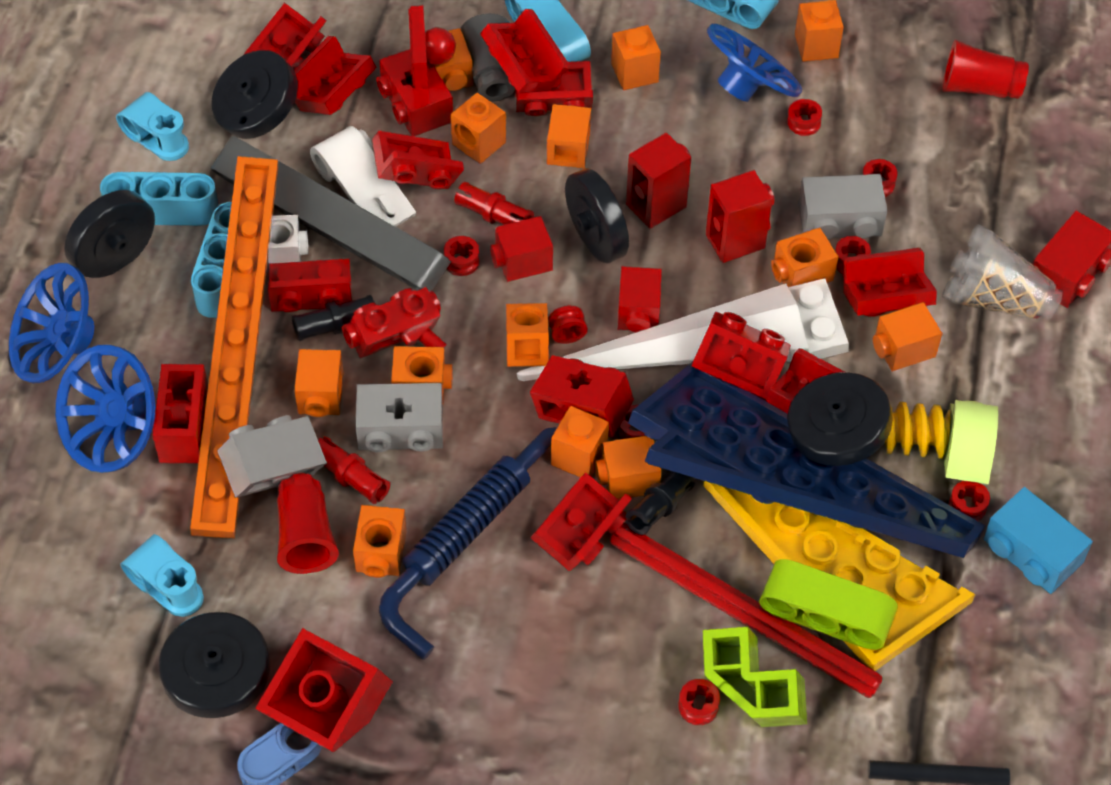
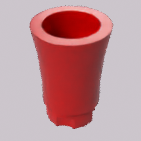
M954 40L945 68L943 92H965L999 98L1008 96L1019 99L1020 96L1022 97L1026 86L1029 63L1015 61L1014 57L995 54Z
M293 474L290 478L282 480L278 486L279 543L277 562L282 569L291 573L307 574L319 572L333 565L339 556L327 515L325 495L321 491L320 481L314 479L311 474Z

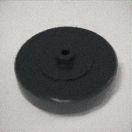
M269 50L253 51L235 60L222 73L212 94V113L217 123L228 133L241 139L256 138L276 128L292 109L297 96L298 80L293 67L279 54Z
M584 168L569 175L565 183V198L572 222L581 240L592 255L603 263H611L624 257L629 248L627 224L621 207L609 185L597 172L589 168Z
M118 190L99 197L90 203L72 223L64 246L67 260L72 266L78 268L85 277L101 278L116 273L133 262L148 244L155 226L153 208L138 193L131 190Z
M850 372L824 375L805 385L793 398L787 415L790 435L798 451L816 463L830 466L853 464L874 454L887 440L893 422L890 402L884 389L871 378Z
M209 612L186 620L168 636L159 656V674L167 696L178 708L197 717L221 718L240 712L258 698L269 678L270 657L263 635L250 621L232 613Z

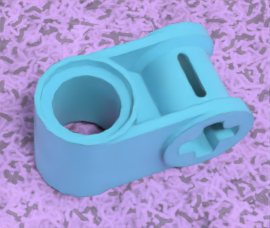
M150 92L142 94L116 115L117 123L124 134L134 142H138L160 159L166 161L178 160L184 157L189 150L188 139L182 134L184 127L182 115L161 102Z
M153 534L120 563L123 572L140 590L153 597L169 613L181 617L189 616L198 611L202 606L204 595L202 588L197 583L195 569L180 557L160 536Z

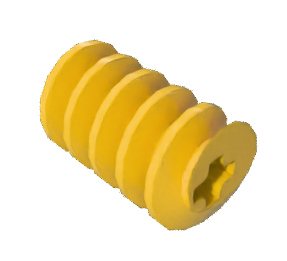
M899 402L894 413L892 412V428L884 443L887 454H892L896 444L901 443L904 455L909 456L913 445L916 444L919 447L921 457H926L930 447L935 446L938 459H943L950 435V409H948L944 417L941 406L933 405L927 416L924 405L916 403L910 414L907 403Z

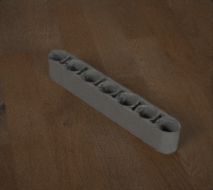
M231 136L210 169L234 185L237 156L274 158L243 140ZM278 161L274 202L276 210L285 215H298V221L302 225L412 288L420 290L427 287L428 291L434 290L451 263L446 256Z

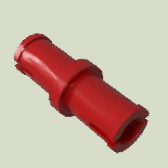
M466 181L458 189L471 197L469 198L458 192L455 194L454 202L456 205L482 215L483 220L491 224L498 222L506 225L521 221L518 218L522 220L534 218L532 210H527L507 201L505 195L498 192L491 194Z
M324 436L323 439H318L327 462L324 467L335 475V480L344 487L351 486L372 504L381 502L390 489V482L387 479L382 478L365 465L364 459L358 454H349L332 442L329 437Z

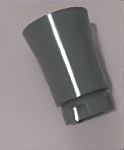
M481 14L468 19L461 26V31L473 60L472 74L474 83L478 88V93L489 101H500L504 97L511 96L515 88L509 83L508 76L497 59L490 54L488 46L480 33L488 23L510 22L504 16L498 14Z

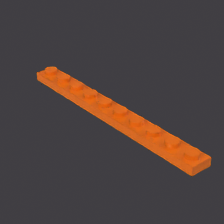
M237 156L190 525L191 536L235 539L240 497L235 498L217 450L230 438L229 433L231 431L246 426L249 423L278 176V159Z

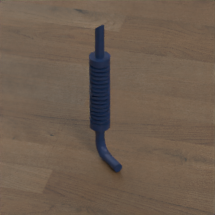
M557 427L544 429L515 459L509 456H502L471 490L402 558V563L406 570L382 595L379 614L382 624L388 632L422 660H425L431 654L434 646L403 620L398 611L402 598L418 582L430 586L530 483V476L527 470L551 446V438Z

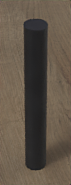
M879 760L868 761V779L966 785L1010 784L1009 768Z

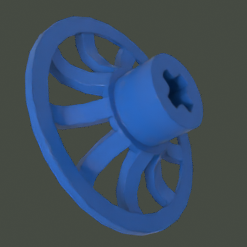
M711 24L707 28L710 39L728 56L729 64L718 78V82L730 94L742 101L748 102L760 85H767L791 97L801 95L803 89L798 80L764 49L725 26ZM743 44L751 48L747 57L744 56ZM759 55L767 60V62L762 63L756 68L753 67Z
M68 263L50 265L33 279L20 299L13 317L9 336L11 366L20 379L33 384L45 382L58 374L73 354L82 353L90 345L94 335V321L88 315L89 293L84 275L78 268ZM68 274L75 281L68 286L64 293L63 281ZM53 276L52 287L55 300L51 298L45 286L46 281ZM80 291L81 311H76L72 305V300L75 294ZM35 293L43 307L50 313L49 316L27 308ZM23 318L44 326L43 330H33L20 334ZM41 342L27 351L21 360L19 350L23 345ZM58 351L62 358L49 369V358L53 352ZM40 355L38 358L39 373L30 372L32 361Z
M97 345L77 355L62 376L56 398L58 433L69 455L80 466L90 471L100 473L115 472L130 465L144 450L152 433L155 420L153 386L146 369L134 354L125 348L115 345ZM102 355L118 357L112 369V380L107 376L102 367ZM90 361L91 372L102 389L89 384L79 376V370L87 362ZM129 364L135 370L141 382L127 388L124 384V371ZM71 385L82 394L94 399L95 405L67 406ZM95 416L96 420L82 427L72 437L67 417ZM127 430H142L138 441L130 450L125 442V432ZM102 431L95 442L92 458H90L80 450V446L93 434ZM114 438L115 449L121 458L112 462H105V449L109 441Z

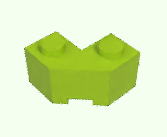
M749 627L703 630L704 675L761 727L807 724L805 679L797 669L759 672L758 637Z

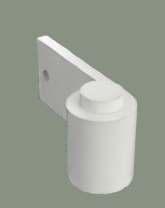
M349 126L311 147V159L319 174L328 182L336 179L352 203L395 227L416 215V211L395 181L378 179L372 143L364 130H357L355 127Z

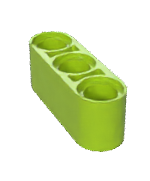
M780 559L775 562L759 600L761 607L774 616L871 650H878L884 646L898 609L897 602L883 592L788 559Z

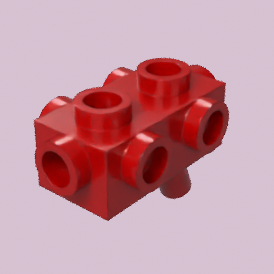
M427 287L417 291L412 290V288L401 290L390 298V302L382 305H376L374 302L366 304L354 311V316L350 323L342 326V333L347 345L351 349H356L360 359L400 342H404L407 347L414 345L417 341L425 347L445 348L447 346L432 331L441 316V306L436 294L432 290L428 291Z

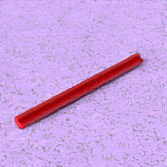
M623 523L611 536L610 543L614 547L866 698H872L880 688L883 678L879 673L793 622L770 614L756 600L645 534L640 535L633 532L626 523Z

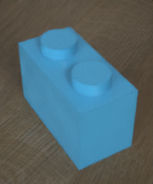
M1023 487L990 518L983 539L989 544L995 554L1002 558H1007L1023 572L1027 580L1034 585L1041 586L1050 594L1084 563L1093 543L1089 537L1026 487Z

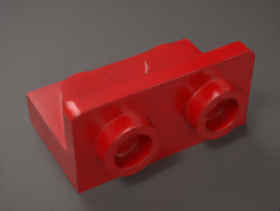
M350 258L269 263L268 294L271 312L326 308V303L335 301L338 305L352 301Z
M715 312L691 366L766 399L769 389L776 383L788 358L791 345L785 342V338L776 331L770 329H762L760 331L746 325L747 321L735 313L724 312V314Z

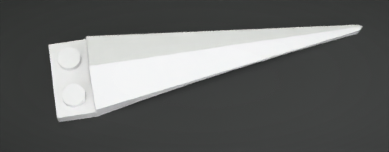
M824 278L788 287L785 283L563 356V358H575L587 364L616 369L690 364L696 356L715 312L721 314L732 312L744 318L748 326L760 331L762 329H770L781 334L785 338V342L791 345L786 362H791L793 354L799 348L820 359L849 352V342ZM533 366L517 373L518 380L538 379L545 366Z

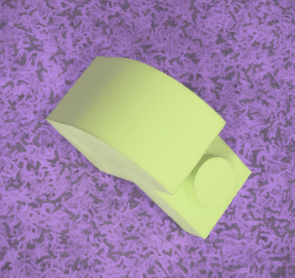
M955 400V403H950L949 407L951 419L949 442L944 459L945 477L989 484L997 439L998 406L986 405L976 401Z

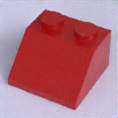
M302 628L255 709L334 753L371 721L393 681L375 666Z

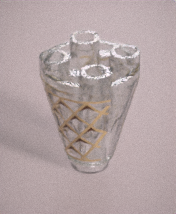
M977 224L967 241V246H969L967 252L959 250L950 266L949 271L956 275L951 276L947 282L942 297L958 305L1031 319L1042 317L1050 320L1061 302L1063 291L1057 289L1055 282L995 232Z

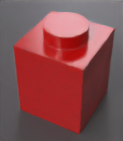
M541 216L495 227V244L490 245L491 257L495 268L502 267L507 282L553 271V244Z
M621 266L617 330H630L636 333L659 325L662 269Z

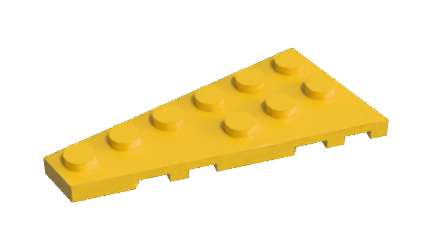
M704 481L703 486L773 564L780 559L792 560L889 595L897 602V612L884 646L881 649H866L844 641L862 663L874 671L959 613L974 600L975 594L962 586L958 590L939 578L940 573L928 566L921 568L900 555L899 549L863 528H856L841 521L777 502L764 504L754 499L750 494Z

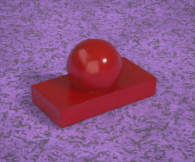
M410 6L408 13L413 87L415 89H428L427 62L438 66L447 63L454 57L457 45L452 33L446 29L435 27L425 32L424 6Z

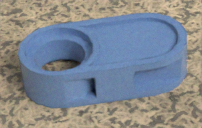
M280 723L240 753L237 761L240 779L243 785H280L312 762L319 755L322 746L311 741L304 749L295 750L290 748L286 741L295 731Z

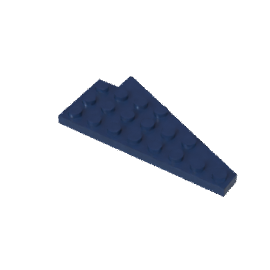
M692 362L633 409L628 424L642 431L647 437L657 440L648 450L645 462L750 494L754 499L764 504L777 502L841 521L856 528H864L964 558L977 543L986 527L984 524L867 458L842 466L823 465L806 458L798 451L792 441L787 424V413L744 389L692 367Z

